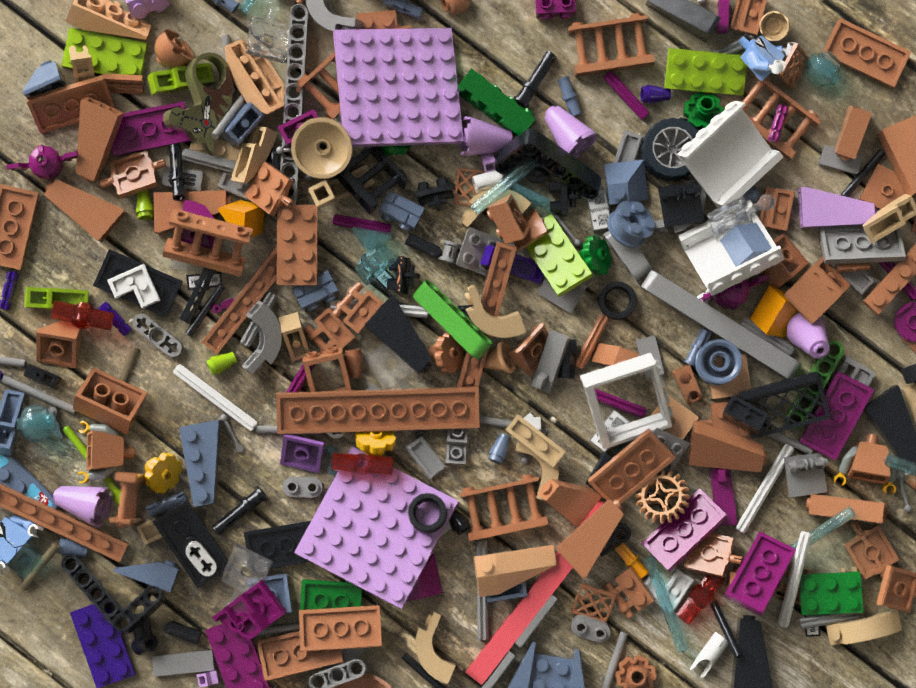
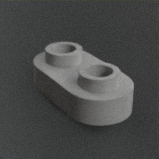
M289 477L283 482L282 489L289 497L313 498L322 493L323 484L315 477ZM294 483L296 485V489L294 491H291L289 489V484ZM310 484L316 485L315 491L309 490Z
M582 614L575 616L571 621V630L577 636L599 643L607 641L610 637V627L604 621ZM583 624L585 628L579 629L577 626ZM602 630L604 634L600 636L597 634V631Z

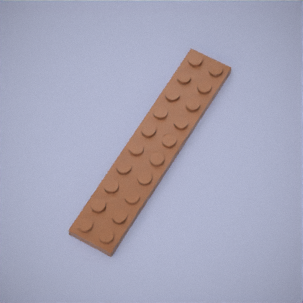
M479 387L276 393L277 434L480 428Z

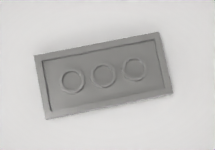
M863 225L819 228L825 264L905 261L906 254L900 228L873 244L870 243Z

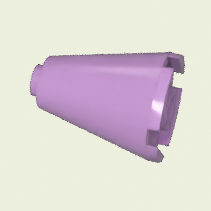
M552 106L545 112L546 116L544 119L557 145L576 159L580 157L579 152L583 149L585 152L588 151L597 140L595 131L560 106Z
M464 116L462 121H466L465 126H462L464 142L459 144V149H463L460 155L472 156L496 153L512 141L515 135H512L510 130L470 116Z
M800 312L792 316L786 327L789 341L814 358L820 359L825 357L829 352V342L824 319L820 316L811 324Z
M60 486L53 494L55 505L94 527H100L104 524L100 522L103 518L107 519L112 504V496H109L108 493L111 490L105 487Z

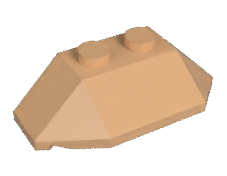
M242 39L224 47L225 56L232 75V81L246 103L251 102L265 114H270L284 106L285 84L265 53L247 44Z

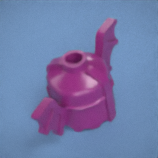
M39 145L30 154L29 163H14L6 165L7 170L11 169L12 171L18 169L25 171L30 168L37 177L53 181L55 177L60 175L64 166L63 162H71L72 159H76L79 155L78 151L65 153L60 157L58 151L52 147Z
M768 274L758 277L749 283L745 279L738 285L735 284V286L733 285L721 293L713 296L710 293H706L701 298L703 302L707 300L711 302L716 299V303L722 308L733 311L746 301L750 289H753L758 284L765 283V280H769L770 277Z

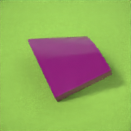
M262 579L220 610L212 619L214 621H221L229 626L228 629L239 633L247 640H251L287 611Z

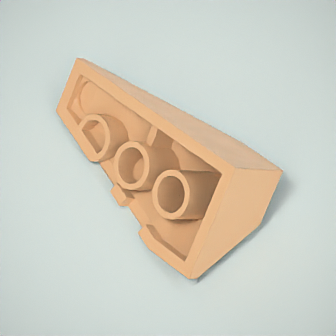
M74 0L65 21L74 27L87 31L144 40L147 39L151 25L143 19L132 18L130 12L127 13L120 8V3L117 1L113 3L110 0Z
M554 545L473 556L479 597L501 594L557 565Z

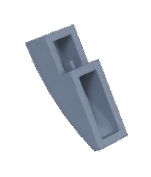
M8 389L4 391L0 404V454L12 455L24 405V392Z

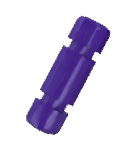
M7 272V282L4 283L0 309L10 310L12 303L10 301L13 300L16 288L15 281L17 282L19 276L16 272Z
M107 302L99 307L102 314L106 315V318L115 328L119 329L118 331L123 336L131 332V327L124 323L125 321L115 310H112V307Z

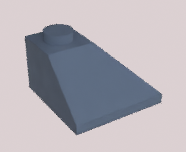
M46 61L40 65V68L36 69L22 91L26 98L67 86V82L56 61Z
M644 160L604 164L609 205L620 204L623 201L635 202L648 199Z

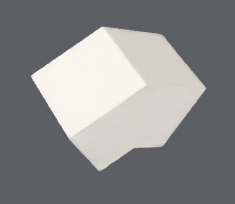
M531 413L524 417L536 429L541 430V417H534Z

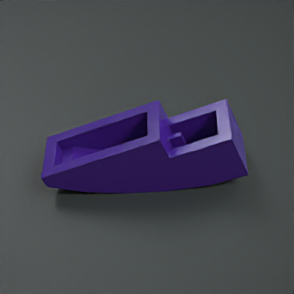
M485 246L480 262L481 265L490 268L495 246ZM515 253L509 275L541 284L543 273L535 261Z

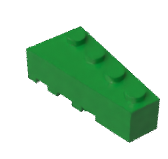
M472 68L457 86V92H459L461 98L502 128L512 131V135H515V137L530 129L535 123L536 119L533 117V112L527 108H521L514 98L507 97L500 88L494 84L492 85Z

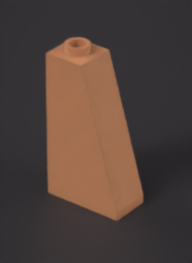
M91 97L83 98L80 102L77 147L79 156H77L76 173L81 175L82 179L89 182L101 178L125 114Z
M915 115L882 129L877 137L905 193L916 198Z
M57 179L54 182L51 181L46 186V192L43 194L100 243L103 242L127 214L122 208Z
M226 190L185 191V199L183 201H174L172 198L173 192H153L154 232L159 235L175 230V226L168 225L173 208L182 210L185 200L205 205L212 216L216 217L221 215L218 208L232 203L231 195H228Z
M699 421L693 422L688 452L689 465L761 472L762 466L766 465L767 453L764 452L763 444Z
M811 494V498H807L806 510H809L811 515L886 524L888 504Z
M608 499L555 547L583 579L588 575L624 515L621 511L623 507L616 499L613 502L611 499Z

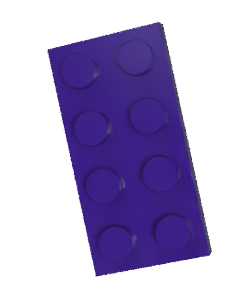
M94 604L70 612L96 688H101L136 674L122 634L109 623ZM112 605L107 608L108 614L114 612Z

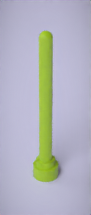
M65 426L63 432L86 460L87 448L69 426ZM110 477L101 479L113 493V501L119 507L121 489L117 487Z

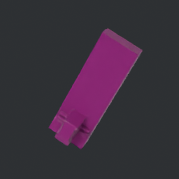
M709 467L713 501L728 516L718 527L737 525L731 469Z

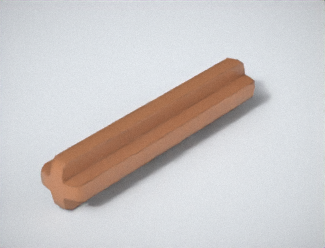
M603 314L599 315L575 362V367L581 370L585 368L609 322V317Z

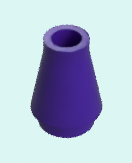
M647 84L641 87V102L652 104L670 101L671 90Z

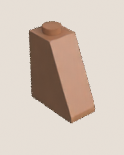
M852 105L848 106L834 150L835 153H838V158L849 161L850 158H856L872 113Z
M597 343L591 362L609 367L636 358L639 353L619 346Z
M549 479L538 493L543 500L576 527L602 498L591 487Z

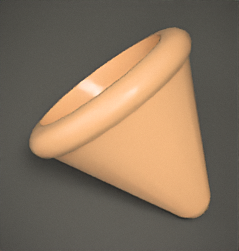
M500 341L486 357L484 368L507 373L514 372L516 364L507 356L512 350L510 345L505 341Z

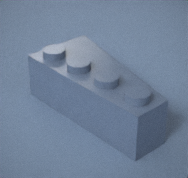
M221 420L179 427L194 507L213 504L217 501Z

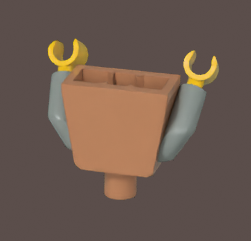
M85 421L80 422L81 425H86L85 430L78 431L83 435H87L86 471H89V473L78 472L77 475H85V480L79 481V483L85 484L89 480L105 479L117 472L118 467L123 466L124 458L133 459L134 448L124 446V438L119 436L117 431L105 424L92 423L89 425Z
M866 435V442H859L857 447H852L844 455L839 467L840 473L834 476V483H836L838 477H843L841 485H845V474H848L847 477L883 483L882 491L885 494L887 487L891 486V493L894 494L896 487L893 485V482L896 480L897 464L892 455L888 453V447L878 444L877 435Z

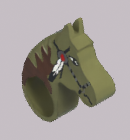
M211 52L193 58L186 67L185 78L194 101V106L185 110L175 107L166 111L163 116V122L166 127L185 133L192 140L193 144L202 145L207 154L214 151V139L211 137V134L230 110L233 96V82L229 66L224 58ZM200 60L210 61L218 70L219 81L214 90L203 86L196 76V67Z

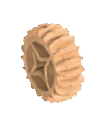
M662 469L661 475L656 474L643 487L637 490L642 493L635 494L636 499H641L636 502V505L638 507L643 506L639 511L641 514L647 512L645 514L646 519L653 515V523H656L658 518H660L661 524H664V518H667L668 522L672 523V516L678 520V512L685 514L684 509L681 507L689 506L684 501L690 499V495L684 494L689 491V488L683 487L686 482L685 480L679 481V474L673 477V471H669L666 476L665 470ZM661 482H669L676 486L677 489H665ZM656 484L655 493L646 498L649 489ZM660 488L664 495H668L667 497H665L666 499L664 500L665 505L663 501H661V499L658 498L660 497L659 494H661ZM679 495L676 505L670 509L669 502ZM648 504H660L664 512L655 511Z

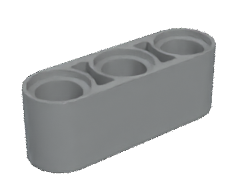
M609 230L603 234L605 241L636 282L653 270L638 247L630 248L620 244L613 238Z
M356 658L319 671L310 677L309 686L311 688H331L357 679L367 672V663L361 658ZM354 663L362 665L363 670L361 673L353 671L352 666ZM336 669L343 672L342 680L334 678L333 673ZM316 676L324 679L323 687H318L315 684Z

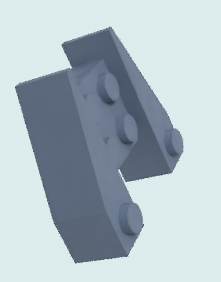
M531 641L507 688H585L579 650L574 648L572 659L534 652L536 642Z

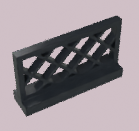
M818 371L739 392L740 399L748 403L755 401L762 405L760 407L761 410L763 407H766L774 412L770 421L766 422V428L758 437L831 418ZM815 384L818 385L819 389L816 399L805 394L807 388ZM804 387H805V389L803 390V392H801V391L798 390V389H800V388H804ZM794 390L801 394L796 404L785 399L789 391ZM785 393V395H784L783 397H781V396L778 395V394ZM771 396L781 399L776 410L765 404ZM803 396L814 401L809 411L798 406ZM820 396H821L822 403L819 402V401H817ZM766 398L763 403L759 401L760 399ZM783 401L794 406L789 417L778 412ZM815 403L824 407L826 415L816 417L810 412ZM796 408L806 413L804 420L801 422L791 419ZM776 413L787 419L785 424L779 428L771 424ZM809 415L813 417L812 419L806 420ZM788 421L793 422V424L787 425ZM750 433L752 439L758 438L754 434Z

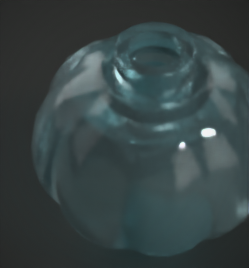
M821 51L819 54L814 52L804 64L807 67L805 70L806 79L815 87H825L829 84L835 85L841 77L839 75L840 61L832 52Z
M30 405L23 410L20 418H16L17 430H21L23 436L31 442H42L50 436V430L55 429L54 415L49 414V410L42 405Z

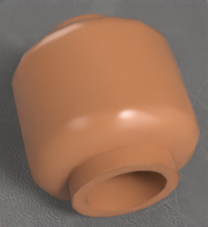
M441 0V5L445 12L455 15L468 10L472 0Z

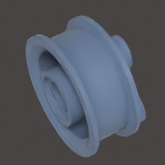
M623 201L609 215L607 226L617 242L626 247L636 248L641 246L646 238L653 234L655 222L642 203Z
M716 339L706 343L700 348L695 359L698 375L705 382L712 385H723L730 382L739 374L742 366V357L738 348L733 343L723 339ZM715 357H720L723 360L722 367L719 368L714 365Z

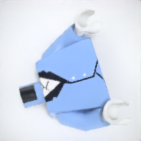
M747 33L738 41L745 49L741 59L760 81H763L771 72L779 74L784 71L786 62L782 61L785 56L783 53L788 56L795 43L789 42L787 48H784L783 45H772L763 36H759L754 41Z
M16 515L5 517L0 522V576H3L1 573L3 568L7 571L10 570V567L5 562L7 564L12 563L34 537L38 538L36 531H43V527Z

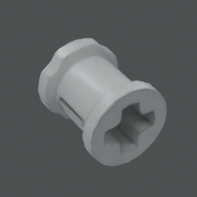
M444 240L443 244L445 246L439 260L456 265L455 258L461 245Z

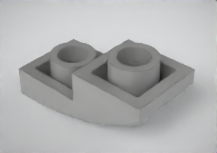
M468 428L448 429L445 466H466Z

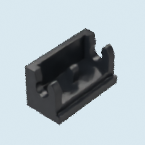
M732 395L723 411V418L757 437L769 416L768 413L735 395Z

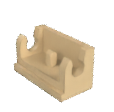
M75 46L69 47L75 83L94 78V69L88 48L83 46V52L78 53Z

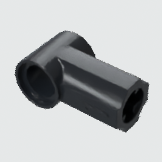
M576 339L569 340L557 378H574L577 351Z
M618 523L601 551V557L630 539L631 531L628 525ZM619 528H625L627 535L619 538L616 535V531Z
M148 617L133 631L132 650L137 655L152 652L158 646V640L152 634L150 618Z

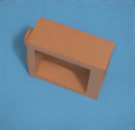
M329 347L324 352L312 351L303 356V365L310 392H316L310 365L339 359L345 386L327 391H352L342 347Z

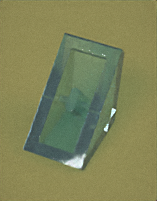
M353 227L352 229L354 235L369 256L393 239V234L358 227Z
M383 245L362 255L355 267V271L364 284L368 285L397 260L388 247Z
M31 543L24 544L9 567L24 580L43 557V554Z

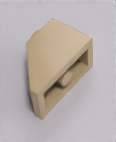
M298 312L279 317L282 335L292 362L303 359V356H306L310 349Z

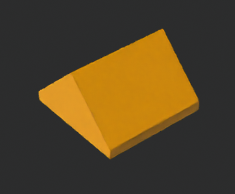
M239 200L218 208L226 222L253 229L250 238L263 233L265 211L255 203Z
M771 285L768 286L752 313L750 320L766 335L785 338L787 335V323L799 311L789 303L788 299L784 296V292Z

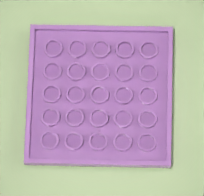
M452 28L349 29L333 31L341 123L349 133L352 147L462 144L464 142L459 92H457L458 83Z
M352 446L294 553L402 610L459 501L378 459L368 458L366 453ZM425 493L435 494L440 497L447 510V518L443 527L429 534L416 530L410 523L408 509L412 500L418 495ZM423 502L416 509V518L423 525L434 524L440 515L439 508L433 502Z

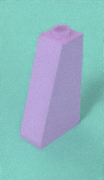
M800 187L798 189L800 229L864 225L878 212L875 209L874 203L808 187Z

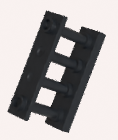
M324 144L321 148L326 149L327 146ZM378 146L365 147L363 151L349 161L342 172L335 176L369 215L376 210L377 199L396 184L401 189H404L408 181L404 171L398 169ZM369 155H372L378 164L360 178H355L350 173V170ZM384 169L391 178L374 192L368 193L364 188V184Z

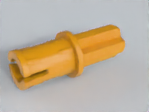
M625 543L615 548V551L625 561V566H632L641 579L649 573L639 561V556H635Z

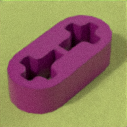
M718 0L717 16L721 17L716 26L717 33L727 34L730 0Z

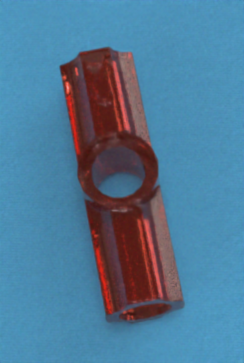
M54 301L51 318L71 322L79 329H87L90 326L111 331L115 313L94 309L92 305L85 302L74 305Z
M364 453L332 454L331 471L354 472L361 475H392L393 457L370 456ZM360 460L368 461L365 468L357 467Z
M706 574L701 582H698L687 596V600L675 615L690 625L699 612L709 605L714 598V593L727 577L721 578Z

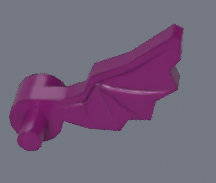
M225 299L221 302L220 306L214 304L211 309L214 313H219L222 309L228 308L234 299Z

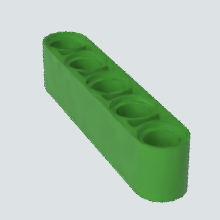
M428 280L422 282L413 294V298L471 356L481 359L492 345V341L436 285Z
M838 341L829 342V346L834 345L837 348V354L832 356L828 352L825 357L816 359L810 372L818 371L823 389L844 351L842 344ZM821 362L828 366L826 373H821L819 370ZM808 387L805 394L816 399L819 389L813 391ZM797 393L793 401V404L797 403L799 397L801 396L800 393ZM803 396L804 398H806V399L809 401L808 407L805 408L804 410L809 411V409H810V407L812 406V404H813L814 401H812V400H810L809 398ZM790 406L786 414L787 417H789L794 406ZM796 408L792 415H796L799 418V422L804 420L806 413ZM802 426L792 428L791 430L802 428Z

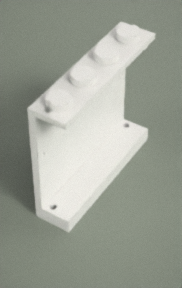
M738 101L730 102L720 115L715 116L710 121L711 123L706 128L701 129L696 134V137L691 142L686 143L677 154L715 206L725 211L783 158L779 151L770 148L742 108L745 106V103Z
M750 200L678 235L683 250L711 296L721 293L725 289L739 284L743 280L757 275L761 271L784 260L781 247H777L756 215ZM757 223L772 249L735 267L720 240L736 225Z

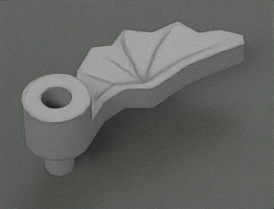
M52 406L48 410L49 415H51L48 421L49 430L52 431L53 436L63 439L64 436L60 429V423L56 419L58 408Z

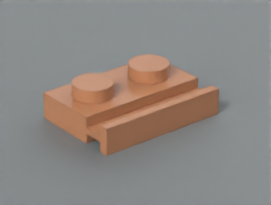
M737 0L729 29L757 37L760 28L759 23L763 17L767 0Z
M769 186L765 187L759 220L764 227L787 231L795 192Z

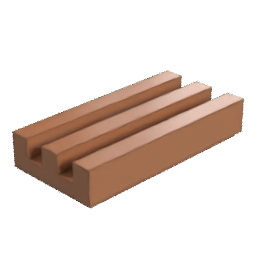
M102 74L110 93L144 94L142 75Z

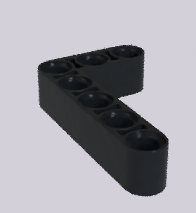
M535 129L525 130L498 151L495 170L500 174H510L531 159L583 197L595 199L599 195L601 176Z
M67 555L62 559L61 566L109 623L121 634L127 635L132 633L165 602V593L157 586H149L123 609L75 555ZM72 561H76V567L69 570V564ZM89 575L88 583L81 584L82 578ZM102 590V596L99 599H94L95 592ZM159 592V598L151 601L152 593ZM110 605H115V611L108 614L107 608ZM142 605L144 607L143 612L140 615H136V608ZM127 619L128 626L121 629V621Z

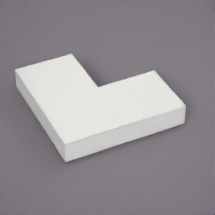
M145 264L107 280L116 299L134 291L142 309L161 301Z
M676 569L666 585L651 575H648L644 581L656 598L654 602L672 614L694 582L692 578Z

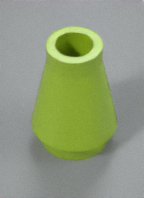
M149 190L137 193L135 214L139 220L154 218V206Z
M233 352L213 356L206 361L212 376L221 374L237 363Z

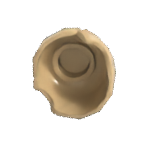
M778 11L768 12L759 23L760 33L768 41H780L787 36L790 30L788 18Z

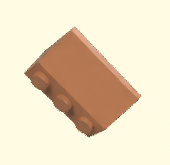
M93 367L75 395L73 410L128 434L148 392Z

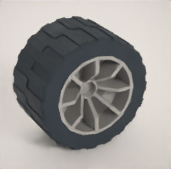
M680 118L663 119L655 123L648 130L641 145V160H644L645 168L651 175L666 182H675L686 178L691 172L677 154L686 143L691 142L696 137L699 131L690 122Z

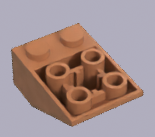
M822 256L807 269L784 296L805 319L813 324L849 288L850 283L831 264H825Z

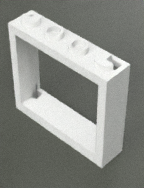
M651 353L581 375L603 450L634 440L648 428L654 432L656 428L664 430L673 427L670 417H673L671 407H667L666 404L670 401L667 392L662 389L665 387L662 375L659 376L658 374L661 368L658 359L654 360ZM649 370L660 413L606 430L594 388Z

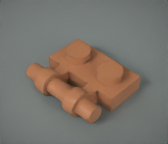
M359 282L353 288L350 287L348 289V294L342 301L336 304L337 307L332 312L336 317H339L342 312L346 313L347 316L343 322L357 334L362 331L365 323L384 304L369 290L362 296L359 292L363 286ZM356 298L358 303L352 310L349 309L347 306Z
M329 307L314 320L319 326L317 329L314 330L310 325L304 329L308 334V339L316 343L320 348V352H324L327 348L334 347L335 345L343 349L356 338L343 322L332 313L333 311ZM323 331L331 339L327 344L319 336Z
M632 566L615 577L618 586L614 587L611 582L604 585L608 592L616 594L614 601L619 606L618 610L624 613L627 618L634 615L630 609L631 606L634 605L640 611L656 599ZM622 590L629 598L626 602L619 594Z

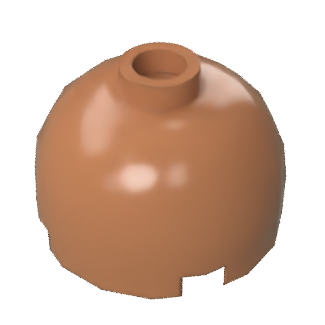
M168 28L156 39V60L163 67L185 66L193 59V51L185 40L182 43L178 39L180 36L178 33Z

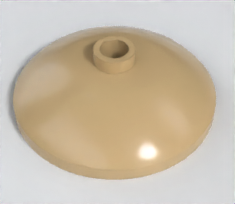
M324 117L313 118L304 122L296 130L291 143L292 157L298 168L305 174L320 179L330 178L342 172L348 165L352 155V141L347 130L337 121ZM320 143H326L327 148L322 149Z

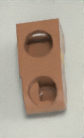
M686 364L671 371L687 405L703 399L690 365Z

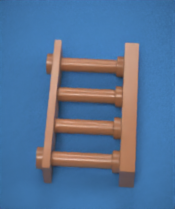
M642 13L631 14L629 18L583 24V22L572 23L568 27L567 32L568 35L575 34L579 62L573 69L574 76L580 77L609 71L653 66L655 62L654 54L648 55V52H646L642 23L647 22L648 16L642 15ZM634 25L638 49L636 57L626 55L622 26ZM614 28L618 50L616 60H609L606 57L602 29ZM583 32H595L599 57L596 63H589L587 61Z
M334 51L308 76L304 74L297 81L298 86L296 88V91L299 93L305 87L326 108L327 114L325 118L335 120L341 114L340 102L337 104L331 103L311 81L319 74L339 94L338 82L325 70L331 62L336 64Z
M755 75L752 80L756 84L742 101L745 103L742 109L745 113L747 112L746 109L762 88L772 94L756 117H748L770 148L779 151L783 158L789 162L797 153L793 150V146L811 124L816 127L821 121L812 110L807 111L770 83L771 79L768 76L763 81H760ZM778 100H780L789 108L784 125L794 112L804 120L788 141L782 142L779 139L778 143H773L768 140L771 129H765L762 126V121Z
M173 208L168 225L175 226L173 239L167 238L162 257L241 277L246 261L245 257L240 256L243 244H249L253 229ZM183 228L195 231L193 244L181 241ZM203 234L215 236L212 249L201 246ZM223 239L235 242L232 254L220 251Z
M116 472L115 480L120 481L122 488L118 516L110 517L109 522H115L114 526L127 528V525L136 526L137 523L142 522L143 518L135 516L139 486H142V482H145V474Z
M529 474L521 476L522 480L477 490H475L474 486L463 488V493H459L460 497L466 496L473 527L471 532H468L469 541L548 525L547 516L542 517V513H539L533 482L539 481V477ZM521 484L526 486L532 514L530 519L525 521L519 516L513 487ZM506 488L512 517L510 520L511 524L506 525L500 522L494 490ZM486 492L492 519L491 528L483 529V526H480L474 494Z

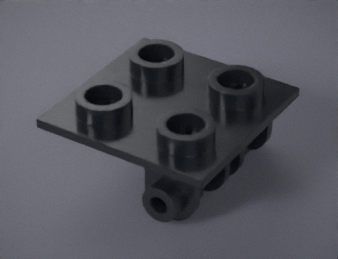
M698 182L658 188L664 227L704 221L700 197L701 188Z

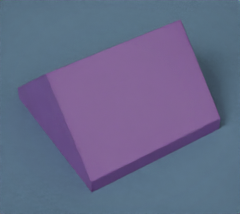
M284 434L280 464L319 473L326 443Z

